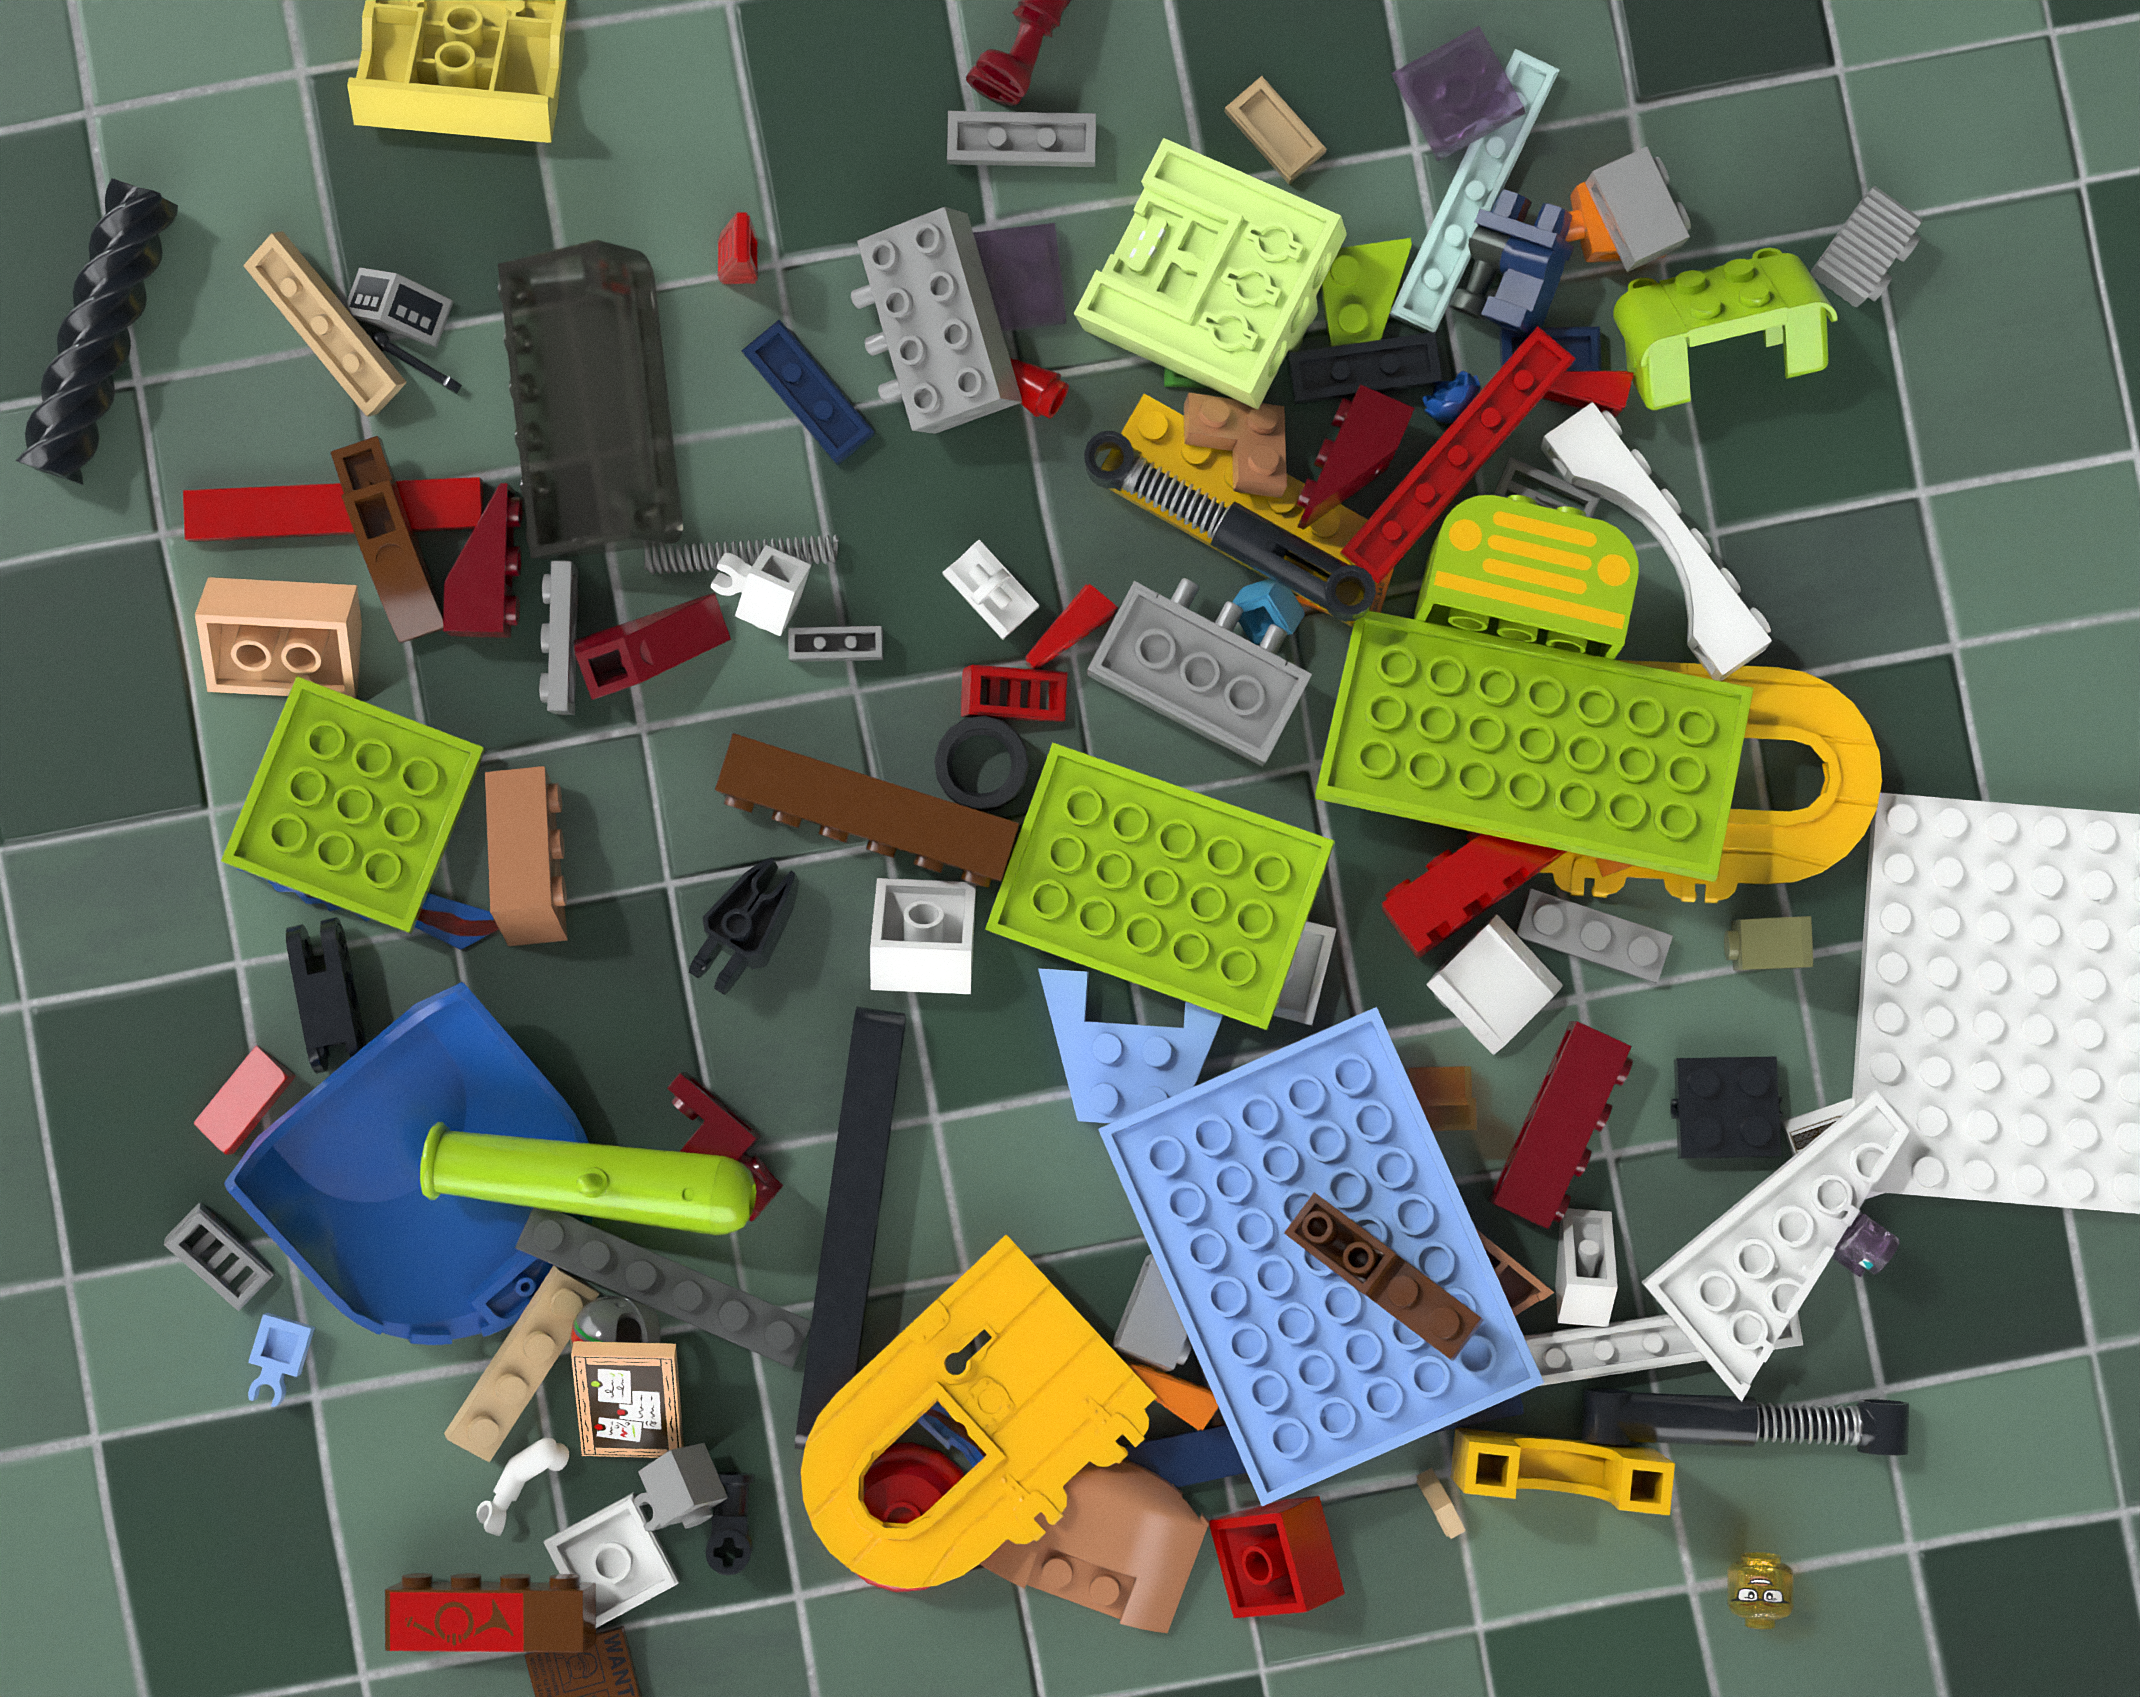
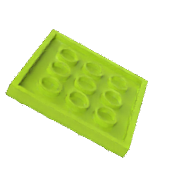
M296 676L221 862L412 934L485 753V748Z

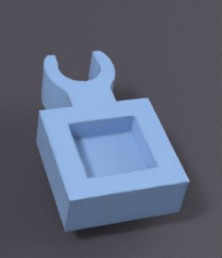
M271 1313L263 1314L248 1362L261 1366L262 1371L249 1388V1400L254 1401L258 1399L261 1386L268 1384L275 1392L271 1407H276L283 1402L286 1395L285 1374L295 1377L301 1375L315 1330L314 1326Z

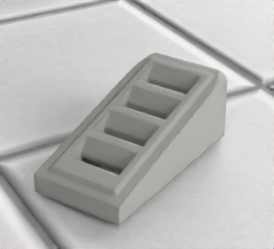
M201 1202L184 1217L166 1236L164 1246L237 1311L274 1275V1272ZM202 1224L208 1231L190 1247L185 1241ZM217 1238L223 1245L205 1262L200 1255ZM233 1252L239 1258L219 1276L214 1270ZM246 1266H249L254 1272L236 1290L232 1289L228 1284Z

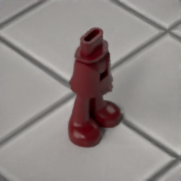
M1020 0L1017 3L1018 8L1012 12L1014 17L1020 22L1009 54L996 49H988L979 56L976 65L969 70L966 76L968 84L976 92L993 102L1011 106L1019 104L1030 86L1043 36L1052 38L1053 29H1056V26L1060 27L1062 13L1071 0Z

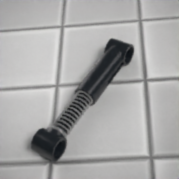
M1102 431L1094 435L1087 443L1084 452L1086 472L1090 480L1097 486L1106 489L1115 488L1119 491L1126 490L1131 495L1137 492L1138 499L1145 496L1146 503L1153 501L1154 507L1161 505V511L1164 512L1168 509L1169 516L1177 514V520L1184 518L1185 525L1191 522L1192 529L1200 527V533L1207 531L1208 538H1212L1210 545L1322 606L1336 619L1345 622L1356 621L1364 617L1370 610L1376 594V588L1371 574L1364 568L1341 561L1235 501L1227 508L1224 507V501L1218 504L1216 497H1213L1212 500L1208 498V492L1205 495L1200 494L1201 488L1195 491L1192 489L1193 484H1190L1189 487L1184 485L1186 483L1185 479L1182 482L1177 481L1178 475L1172 478L1169 476L1170 471H1167L1166 474L1161 472L1162 466L1158 470L1154 468L1155 463H1150L1147 461V458H1143L1142 452L1133 448L1130 441L1121 433ZM1106 449L1117 450L1124 458L1122 465L1114 471L1102 470L1095 462L1100 452ZM1286 556L1327 579V582L1285 560L1284 557ZM1344 582L1356 583L1363 592V599L1356 605H1345L1338 600L1335 589Z
M1586 1388L1583 1390L1582 1440L1586 1442L1600 1444L1647 1442L1754 1447L1759 1438H1762L1764 1443L1768 1438H1771L1773 1443L1779 1438L1782 1444L1786 1439L1791 1444L1795 1439H1797L1799 1444L1806 1440L1809 1445L1813 1440H1815L1817 1445L1822 1440H1824L1826 1445L1833 1441L1835 1446L1839 1444V1441H1842L1844 1446L1847 1444L1851 1447L1855 1446L1857 1452L1879 1456L1908 1455L1909 1404L1905 1402L1859 1400L1855 1408L1849 1406L1844 1409L1842 1406H1839L1836 1410L1833 1405L1828 1409L1824 1405L1819 1409L1816 1405H1812L1809 1408L1806 1404L1801 1408L1798 1404H1795L1793 1407L1789 1404H1785L1782 1407L1779 1403L1775 1407L1771 1403H1768L1766 1406L1762 1403L1757 1405L1754 1397H1744L1741 1402L1736 1396L1637 1393L1610 1388Z

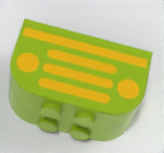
M1495 495L1475 496L1453 508L1443 522L1427 557L1414 620L1614 660L1625 644L1639 575L1637 554L1632 543L1622 531L1605 521L1586 517V513L1580 509L1567 506L1558 507L1557 509L1537 505L1536 500L1523 495H1510L1508 498Z

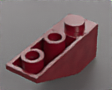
M1361 384L1353 401L1345 398L1342 399L1331 424L1340 429L1335 442L1325 438L1314 462V466L1322 469L1317 482L1307 478L1295 505L1305 509L1297 525L1298 528L1306 529L1387 470L1415 408Z
M500 483L445 580L443 631L450 636L511 638V625L519 624L520 600L519 596L512 595L513 576H520L521 549L520 546H514V527H521L523 504L522 498L515 497V490L508 483Z
M714 592L573 640L577 661L593 700L640 684L731 640Z

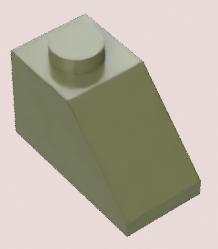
M1811 916L1731 921V930L1725 931L1724 934L1726 960H1733V970L1813 967Z

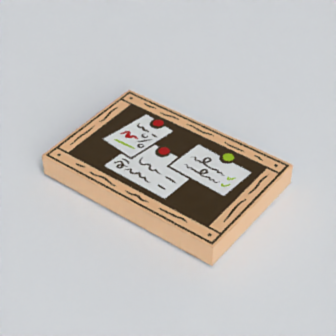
M573 1342L571 1358L582 1456L659 1458L669 1450L684 1447L676 1344Z

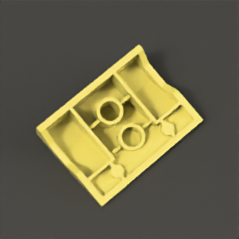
M366 0L362 15V52L356 78L349 77L347 84L354 125L551 143L559 100L568 0Z

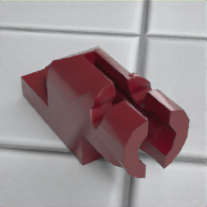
M681 1072L667 1087L675 1095L671 1103L692 1121L698 1116L705 1121L680 1152L726 1156L745 1165L753 1174L756 1185L755 1205L753 1213L749 1218V1221L752 1222L784 1186L772 1175L756 1153L753 1157L747 1154L761 1135L689 1073Z

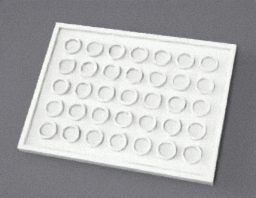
M1880 793L1877 810L1871 820L1852 1102L1854 1107L1872 1091H1878L1907 1125L1910 1132L1879 1182H1875L1871 1192L2140 1214V814Z

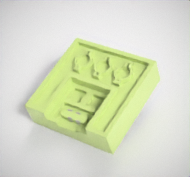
M1163 138L1141 181L1144 190L1133 209L1135 214L1114 255L1110 254L1102 272L1095 271L1074 315L1084 331L1255 409H1259L1287 352H1297L1299 350L1308 326L1313 323L1318 313L1316 295L1347 236L1342 217L1330 210Z

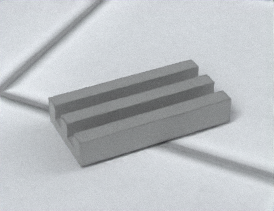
M1512 457L1508 459L1505 470L1493 494L1504 497L1506 491L1514 495L1530 497L1536 500L1539 506L1552 509L1562 506L1570 507L1512 481L1511 479L1515 473L1585 504L1584 512L1586 517L1592 518L1601 498Z

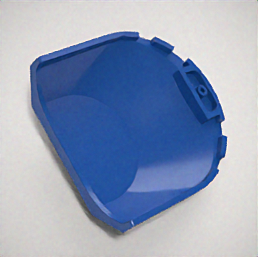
M464 982L414 1004L257 1136L224 1182L227 1191L342 1314L356 1324L376 1334L381 1335L382 1332L391 1336L408 1339L411 1344H452L453 1339L470 1337L480 1333L485 1337L511 1326L518 1321L553 1267V1264L515 1248L533 1207L440 1194L435 1200H429L423 1195L420 1184V1163L429 1130L437 1122H443L450 1128V1131L589 1143L583 1127L564 1098ZM562 1212L585 1223L592 1224V1216Z

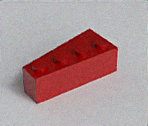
M1471 832L1466 836V839L1469 841L1468 844L1455 853H1452L1450 849L1444 851L1425 866L1428 870L1426 873L1413 882L1407 878L1386 893L1385 897L1387 899L1382 902V911L1415 957L1419 959L1568 851Z

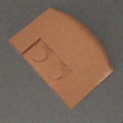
M1123 1459L1119 1464L1116 1462L1108 1467H1102L1089 1461L1063 1486L1067 1494V1506L1062 1512L1063 1517L1055 1525L1049 1524L1042 1512L1034 1517L1046 1531L1037 1542L1033 1540L1027 1544H1015L1007 1539L987 1559L980 1563V1565L1024 1589L1026 1585L1118 1618L1120 1619L1119 1624L1168 1633L1209 1525V1520L1202 1512L1200 1518L1197 1516L1187 1501L1182 1498L1183 1492L1141 1465Z

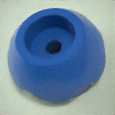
M1461 371L1454 381H1442L1441 384L1436 385L1432 396L1426 395L1423 397V402L1426 406L1424 412L1435 421L1445 424L1454 422L1481 391V384L1477 375L1472 376L1471 373Z

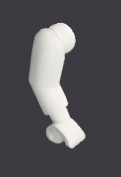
M543 1438L509 1459L493 1491L496 1493L493 1501L487 1500L482 1502L476 1511L477 1518L480 1523L484 1524L486 1532L496 1536L502 1534L506 1521V1510L512 1501L517 1500L526 1481L547 1468L552 1471H560L565 1467L569 1459V1450L564 1444L556 1443L553 1438Z

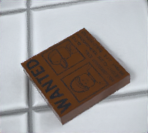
M624 1626L596 1633V1644L584 1653L527 1652L524 1655L535 1697H642Z

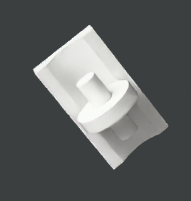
M980 540L976 541L958 560L942 572L945 578L1002 640L1039 608V604Z

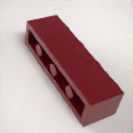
M1569 1022L1488 1202L1549 1229L1552 1221L1559 1223L1562 1220L1571 1200V1196L1565 1193L1573 1175L1581 1177L1590 1160L1592 1150L1586 1148L1594 1130L1602 1131L1611 1114L1613 1105L1607 1103L1615 1084L1621 1087L1629 1075L1633 1059L1627 1056L1632 1046L1581 1022Z

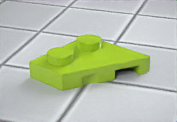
M1411 238L1339 249L1320 287L1329 347L1381 340L1412 246Z

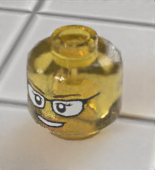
M1741 1553L1740 1560L1732 1563L1727 1571L1728 1609L1734 1615L1745 1618L1746 1627L1754 1629L1775 1628L1776 1620L1786 1618L1793 1612V1570L1787 1564L1782 1563L1781 1556L1775 1553Z

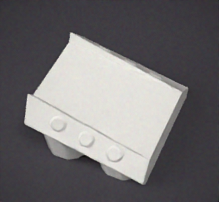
M1497 914L1479 928L1436 971L1426 984L1434 992L1435 998L1445 1008H1449L1470 1030V1033L1493 1055L1503 1048L1563 986Z

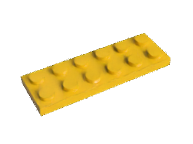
M1145 393L1143 394L1121 434L1130 441L1133 448L1142 452L1143 458H1147V461L1150 463H1155L1154 468L1158 470L1162 466L1161 472L1166 474L1167 471H1170L1169 476L1172 478L1178 475L1177 481L1182 482L1185 479L1186 483L1184 485L1189 487L1190 484H1193L1192 489L1195 491L1201 488L1200 494L1205 495L1208 492L1209 499L1212 500L1213 497H1216L1218 504L1224 501V507L1226 508L1235 501L1341 561L1352 565L1340 555V552L1368 519L1339 504L1306 529L1298 528L1297 525L1305 509L1295 505L1303 490L1304 483L1286 474L1287 487L1282 498L1234 492L1232 451L1184 444V415ZM1111 449L1101 469L1105 471L1118 469L1124 460L1122 454L1117 450ZM1109 489L1264 578H1269L1210 545L1212 538H1208L1207 531L1200 533V527L1192 529V523L1190 522L1185 525L1184 518L1177 520V514L1169 516L1168 509L1162 512L1161 505L1154 507L1153 501L1146 503L1145 496L1138 499L1137 492L1131 495L1126 490ZM1284 557L1285 560L1293 563L1294 565L1327 582V579H1325L1324 577L1316 574L1315 572L1307 569L1306 567L1298 564L1297 562L1289 559L1288 557ZM1344 582L1335 589L1338 600L1345 605H1356L1363 599V592L1356 583ZM1291 590L1293 593L1299 595L1300 597L1306 599L1307 601L1323 609L1324 612L1330 614L1327 609ZM1355 621L1342 622L1352 627Z

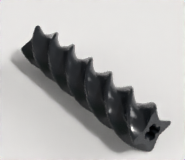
M111 178L105 194L106 214L95 225L90 236V262L79 272L74 283V309L63 319L58 330L57 349L59 355L47 366L42 377L41 395L43 402L31 413L26 424L25 441L27 449L16 459L17 462L30 466L37 471L81 485L84 484L80 468L94 456L98 449L100 438L96 421L110 409L114 402L115 385L112 374L126 362L130 355L131 340L127 327L142 315L146 307L147 295L143 280L157 270L162 260L163 250L159 233L173 223L178 212V205L163 198L161 193L136 187Z

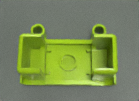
M1776 248L1760 249L1753 254L1752 259H1734L1725 265L1706 270L1684 271L1676 277L1660 280V283H1657L1652 278L1635 279L1628 284V292L1623 294L1614 306L1613 318L1625 339L1627 371L1634 373L1632 382L1644 404L1650 410H1658L1691 402L1687 343L1690 347L1763 330V339L1766 347L1783 343L1785 378L1788 379L1821 371L1827 367L1829 361L1827 316L1831 322L1837 321L1836 311L1803 261L1794 254L1782 253Z

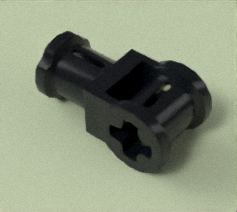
M717 1472L728 1498L714 1507L711 1537L707 1543L705 1553L708 1564L718 1574L727 1576L737 1574L749 1563L753 1546L748 1534L749 1484L755 1482L754 1473ZM727 1537L734 1538V1545L738 1548H743V1553H737L733 1562H725L724 1553L716 1552L715 1547L722 1546Z

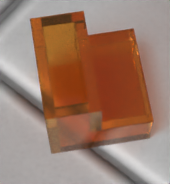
M1471 1066L1405 1067L1406 1074L1432 1131L1477 1130L1476 1098H1472Z

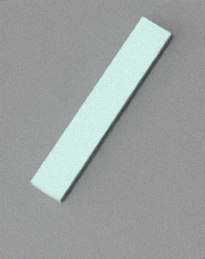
M1515 49L1390 311V317L1424 333L1436 332L1472 256L1468 247L1469 237H1472L1478 226L1474 221L1479 209L1491 212L1560 69Z

